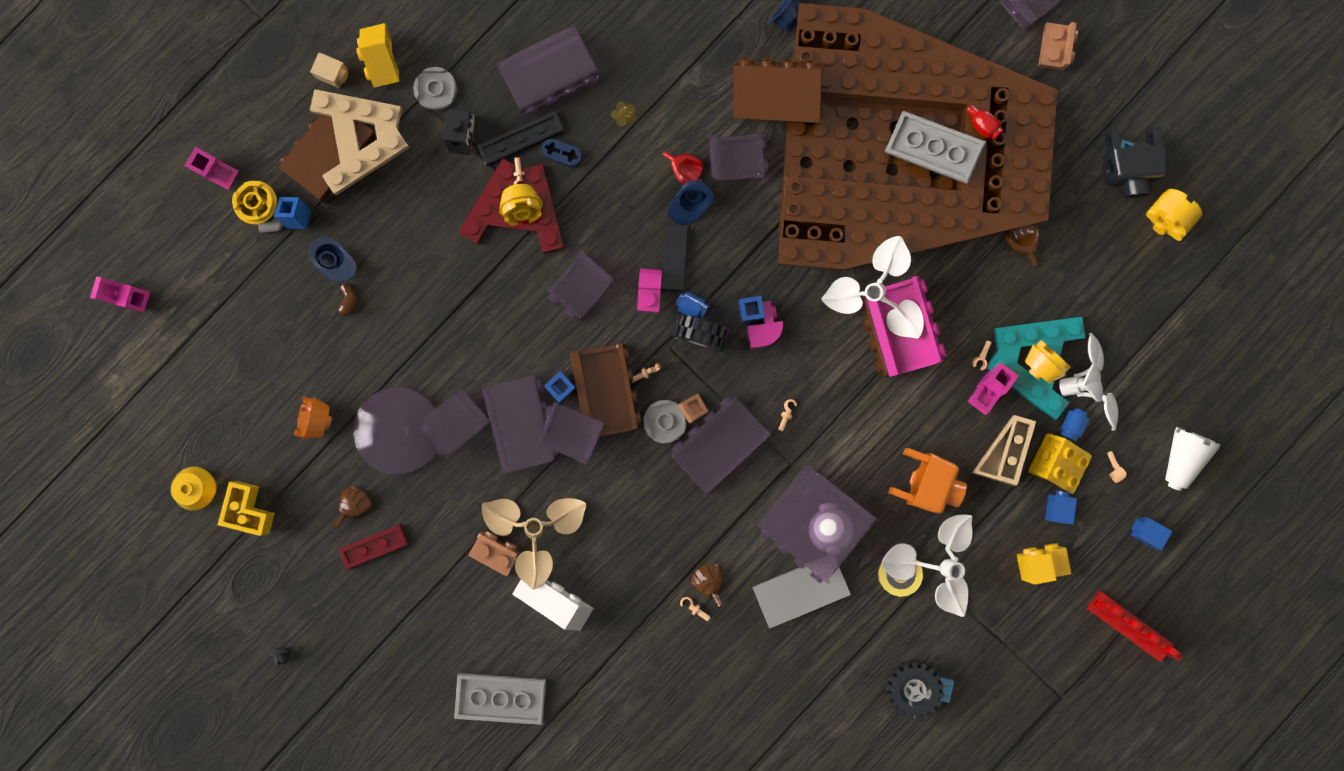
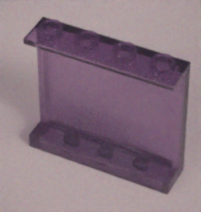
M806 464L757 524V527L761 529L759 534L770 542L773 539L778 543L776 548L783 554H792L795 557L793 562L800 568L808 567L812 571L810 576L821 584L822 581H825L829 584L831 576L868 530L876 526L878 520ZM831 519L836 523V531L832 535L827 536L821 532L820 525L822 521Z

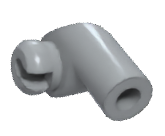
M273 217L272 221L258 224L260 233L277 232L284 226L275 217Z

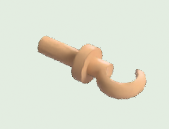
M515 158L516 172L514 176H517V180H515L514 185L519 181H523L522 176L525 175L521 171L520 158Z
M655 364V367L641 369V373L633 376L634 381L632 383L643 377L649 378V374L658 371L661 368V364Z
M788 399L785 402L784 408L786 412H782L781 416L783 419L778 430L784 431L787 421L792 419V415H790L792 410L788 408V403L792 402L797 406L795 400Z
M690 597L681 599L680 606L683 607V601L688 599L691 602L689 609L693 611L692 614L694 616L698 614L706 621H709L711 617L700 610L699 605L694 606V602Z

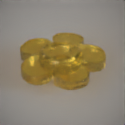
M624 102L617 103L618 110L611 112L612 118L617 119V125L625 126L626 120L628 123H633L635 120L633 115L635 112L634 105L628 104L626 106Z

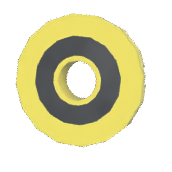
M881 563L878 570L879 582L892 595L898 597L908 596L914 593L921 585L923 579L922 567L914 565L915 574L912 578L897 580L885 572Z

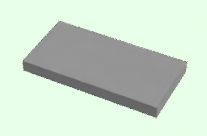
M903 111L885 153L968 184L986 141Z
M827 555L752 587L769 629L851 595L834 555Z
M458 673L454 719L542 725L546 679Z

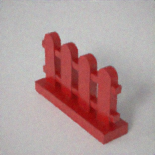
M1098 591L1086 608L1157 661L1162 662L1166 655L1178 661L1182 659L1181 653L1172 647L1173 643L1103 592Z

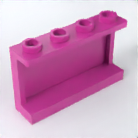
M915 276L912 279L885 287L886 294L884 297L898 306L903 300L909 299L920 307L924 318V326L921 336L917 339L898 336L891 332L887 326L886 318L888 313L895 308L881 300L870 301L867 299L889 377L944 362L943 357L946 356V351L943 343L939 344L937 335H940L937 323L932 321L931 314L934 311L931 302L927 301L925 297L927 287L924 279L920 280L919 276Z

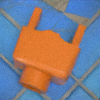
M905 448L903 455L921 461V465L912 473L909 481L911 484L910 494L890 487L888 493L907 500L906 504L938 514L944 511L946 504L958 508L963 501L967 489L965 482L956 479L959 467L933 453L923 454L913 449Z

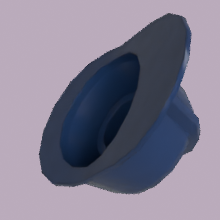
M784 0L767 24L773 22L784 31L790 32L797 25L799 0Z
M702 179L685 182L669 205L668 213L670 218L679 224L695 222L712 204L714 199L712 190L704 184Z
M321 237L311 243L309 257L315 269L329 280L345 282L355 275V261L336 240L329 237Z

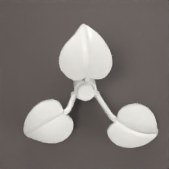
M901 236L886 240L876 249L873 255V266L876 270L884 271L877 282L869 284L865 291L860 292V285L855 279L842 277L836 280L822 297V301L828 307L845 314L854 313L862 307L863 302L860 296H866L870 301L881 300L895 308L888 313L886 318L887 326L891 332L898 336L917 339L923 331L924 318L917 303L906 299L898 306L884 297L886 288L882 282L889 273L892 276L902 275L909 269L911 263L910 252Z
M1088 333L1090 335L1088 353L1092 365L1089 369L1074 374V377L1060 379V390L1063 396L1077 394L1078 397H1093L1097 402L1103 400L1105 402V414L1112 426V431H1115L1118 421L1117 402L1112 393H1107V396L1103 395L1100 371H1102L1104 365L1103 350L1097 338L1092 333Z
M961 514L945 520L938 532V539L942 544L946 545L945 549L951 560H944L940 566L915 561L916 552L914 548L908 544L901 543L893 546L882 560V566L889 576L897 580L912 578L915 574L914 565L940 571L946 577V583H941L936 589L935 600L937 605L944 611L964 617L968 604V587L963 579L965 568L961 563L957 562L958 558L954 556L952 551L962 552L969 547L972 540V516Z

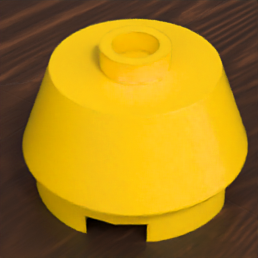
M248 181L243 183L234 192L232 204L235 213L241 220L250 224H260L270 219L275 213L277 198L275 192L268 184L261 181Z
M516 184L503 191L499 212L508 224L518 225L517 221L528 219L529 223L540 218L543 202L532 186Z
M1042 340L1035 346L1032 345L1025 360L1031 367L1029 372L1038 380L1042 377L1047 383L1065 376V373L1071 368Z
M200 467L183 469L176 475L171 485V494L177 504L184 509L193 511L203 509L210 504L217 490L215 479L207 470Z

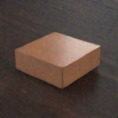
M698 393L678 405L689 424L709 412Z

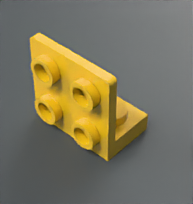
M1046 433L1028 472L1049 480L1068 493L1074 494L1092 456L1069 440Z

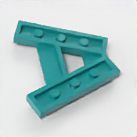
M1075 317L994 329L997 351L987 363L985 369L990 371L997 364L1003 363L1018 375L1011 388L1053 420H1057L1070 402L1052 390L1054 381L1047 383L1042 377L1038 380L1017 363L1021 347L1036 345L1042 340L1060 356L1064 341L1085 338L1083 318Z

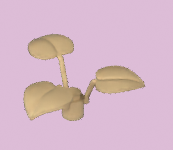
M572 498L554 501L549 505L546 512L551 520L550 522H541L537 518H530L526 522L516 523L520 518V509L515 502L509 499H498L482 503V515L488 528L500 536L509 535L513 530V526L525 528L526 535L532 539L533 552H522L516 559L515 570L524 583L531 589H537L549 578L553 561L547 551L537 552L536 538L542 535L544 526H551L553 524L555 530L561 534L574 533L582 524L586 503Z

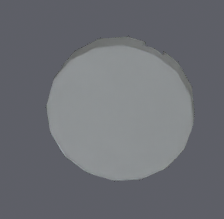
M430 67L423 70L416 77L413 87L415 97L419 103L426 109L433 111L444 110L449 107L455 100L458 90L453 76L447 70L440 67Z
M659 400L651 404L643 418L644 428L648 436L660 443H671L679 439L687 425L686 417L678 404L670 400Z

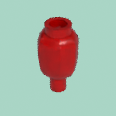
M974 105L970 106L967 110L973 117V126L984 137L995 140L1004 131L1001 128V122L986 110L979 111Z

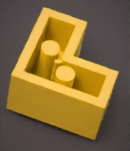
M385 23L360 29V37L357 38L359 47L357 48L359 60L365 63L364 72L366 79L371 80L374 88L399 82V71L392 54V42Z
M232 481L228 484L218 525L259 536L268 535L275 513L254 508L259 486Z
M1058 543L1044 545L1045 549H1036V547L1023 549V553L1017 554L1021 579L1031 584H1040L1056 581L1058 576L1071 574L1066 548L1058 546Z

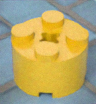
M1168 189L1147 211L1146 216L1154 224L1153 229L1160 235L1166 233L1174 239L1181 241L1202 216V210L1195 201L1190 203L1186 200L1188 195L1175 189Z

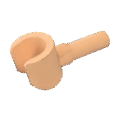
M986 341L979 357L973 359V367L976 366L979 360L983 362L980 370H984L987 367L985 358L992 342Z
M1111 451L1107 454L1115 470L1110 473V477L1115 483H1118L1126 477V471L1119 466Z

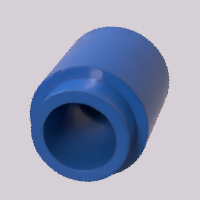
M688 291L685 295L681 293L675 304L679 306L677 311L700 319L703 318L709 306L704 303L705 300Z
M1077 408L1074 411L1069 410L1060 428L1062 430L1060 436L1077 443L1078 438H1082L1090 421L1086 417L1087 413Z

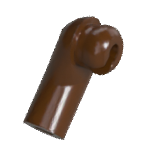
M350 283L340 286L344 299L338 307V312L342 316L351 314L358 303V298Z

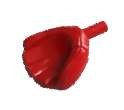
M667 151L663 153L664 157L672 161L673 172L682 184L700 178L704 166L700 158L691 154H682L674 157Z

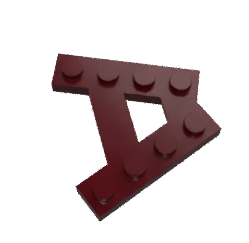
M502 159L458 233L479 244L490 225L533 231L538 233L543 254L564 249L543 164L521 169L525 175L522 176L523 181L517 182V184L532 186L542 200L543 206L540 218L529 223V219L517 221L518 225H511L504 221V217L499 212L502 193L506 188L514 185L517 176H514L516 172L515 165Z

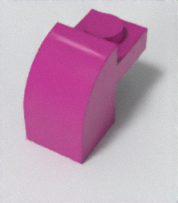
M197 147L194 148L185 164V167L227 190H230L239 174L238 170Z
M640 268L637 311L659 313L662 270Z
M96 277L90 298L144 312L150 291Z
M771 301L762 302L765 315L763 324L747 327L750 350L768 347L781 335L783 321L774 322V319H777L776 307L771 306Z
M1003 363L997 364L976 386L977 389L968 402L984 415L988 414L999 397L1008 392L1018 378V375Z

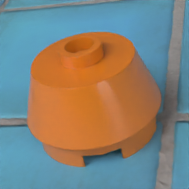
M314 396L313 398L303 397V403L305 404H301L297 419L298 429H295L294 435L303 437V439L323 437L325 428L329 429L332 416H328L330 406Z

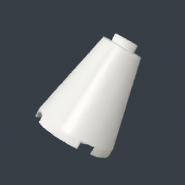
M1176 427L1165 478L1169 482L1168 486L1179 491L1182 488L1187 489L1217 452L1220 444L1196 433L1185 432V429Z

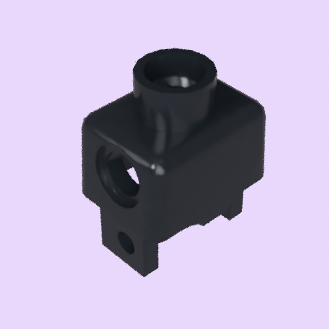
M1153 126L1146 131V142L1135 143L1128 148H1120L1119 129H1111L1105 134L1106 154L1102 156L1106 184L1108 186L1123 185L1124 198L1128 199L1151 195V183L1160 180L1168 173L1167 146L1162 145L1160 126Z

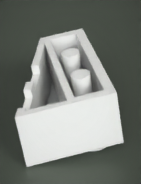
M520 580L513 592L514 596L565 630L580 631L593 610V607L584 603L579 597L571 593L569 594L564 591L561 585L555 582L551 583L548 580L537 589H531Z

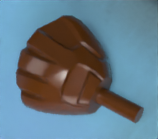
M1030 225L1012 229L1005 237L1007 243L1015 251L1028 254L1032 266L1037 265L1034 251L1037 250L1039 244L1038 226Z
M357 487L343 489L339 500V512L342 514L334 526L339 528L346 517L357 518L370 510L372 502L364 491Z
M715 564L704 565L698 568L692 575V586L701 594L707 597L712 596L718 607L723 606L717 594L721 590L723 583L720 566Z

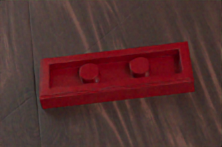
M400 524L338 550L347 570L409 545Z

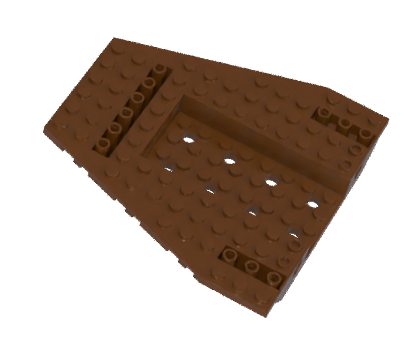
M799 3L792 60H797V63L815 60L819 61V64H825L822 79V108L824 110L820 123L815 122L812 126H807L804 122L787 121L779 218L778 265L847 270L873 263V255L876 249L886 240L896 236H901L910 254H914L928 249L1048 221L1057 89L867 9ZM974 105L979 111L986 110L1001 122V128L1004 131L997 139L986 138L977 131L972 123L973 117L967 112L970 106ZM905 111L986 141L968 184L940 174L939 179H932L929 175V169L885 153L893 134L889 128L890 124L898 123L902 112ZM853 119L858 123V128L851 130L847 127L846 122ZM808 158L811 160L812 166L805 169L801 167L800 160ZM852 162L855 167L854 171L846 172L843 168V163ZM889 165L895 166L897 168V175H889L886 172V167Z

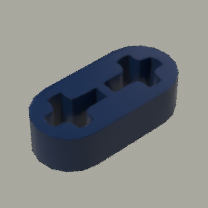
M548 139L542 144V153L548 160L572 168L580 165L582 161L581 152L575 146L555 139ZM552 145H555V149L560 151V154L552 152L550 155L546 148H551ZM572 152H575L577 160L573 159L572 162H569V158L563 155L564 153L571 155Z

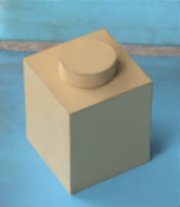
M320 52L310 71L316 79L340 88L341 84L345 83L348 77V68L343 62Z

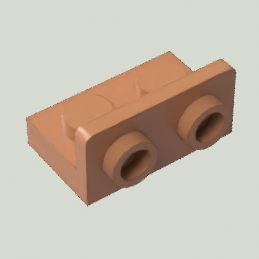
M1049 22L1044 25L1038 67L1064 71L1073 63L1075 51H1072L1073 43L1076 42L1078 37V30H1075V22H1071L1068 26Z
M492 532L479 533L478 539L468 556L508 576L517 557L521 553L516 550L517 546L508 541L505 544L498 541V536Z

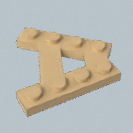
M314 89L310 111L315 114L330 116L333 121L340 164L322 175V177L335 195H338L409 148L398 131L402 112L400 106ZM355 121L375 125L377 140L360 150Z

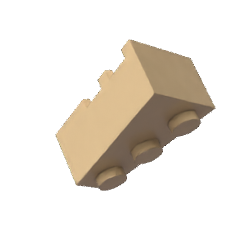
M1013 415L972 471V474L1017 486L1036 421Z

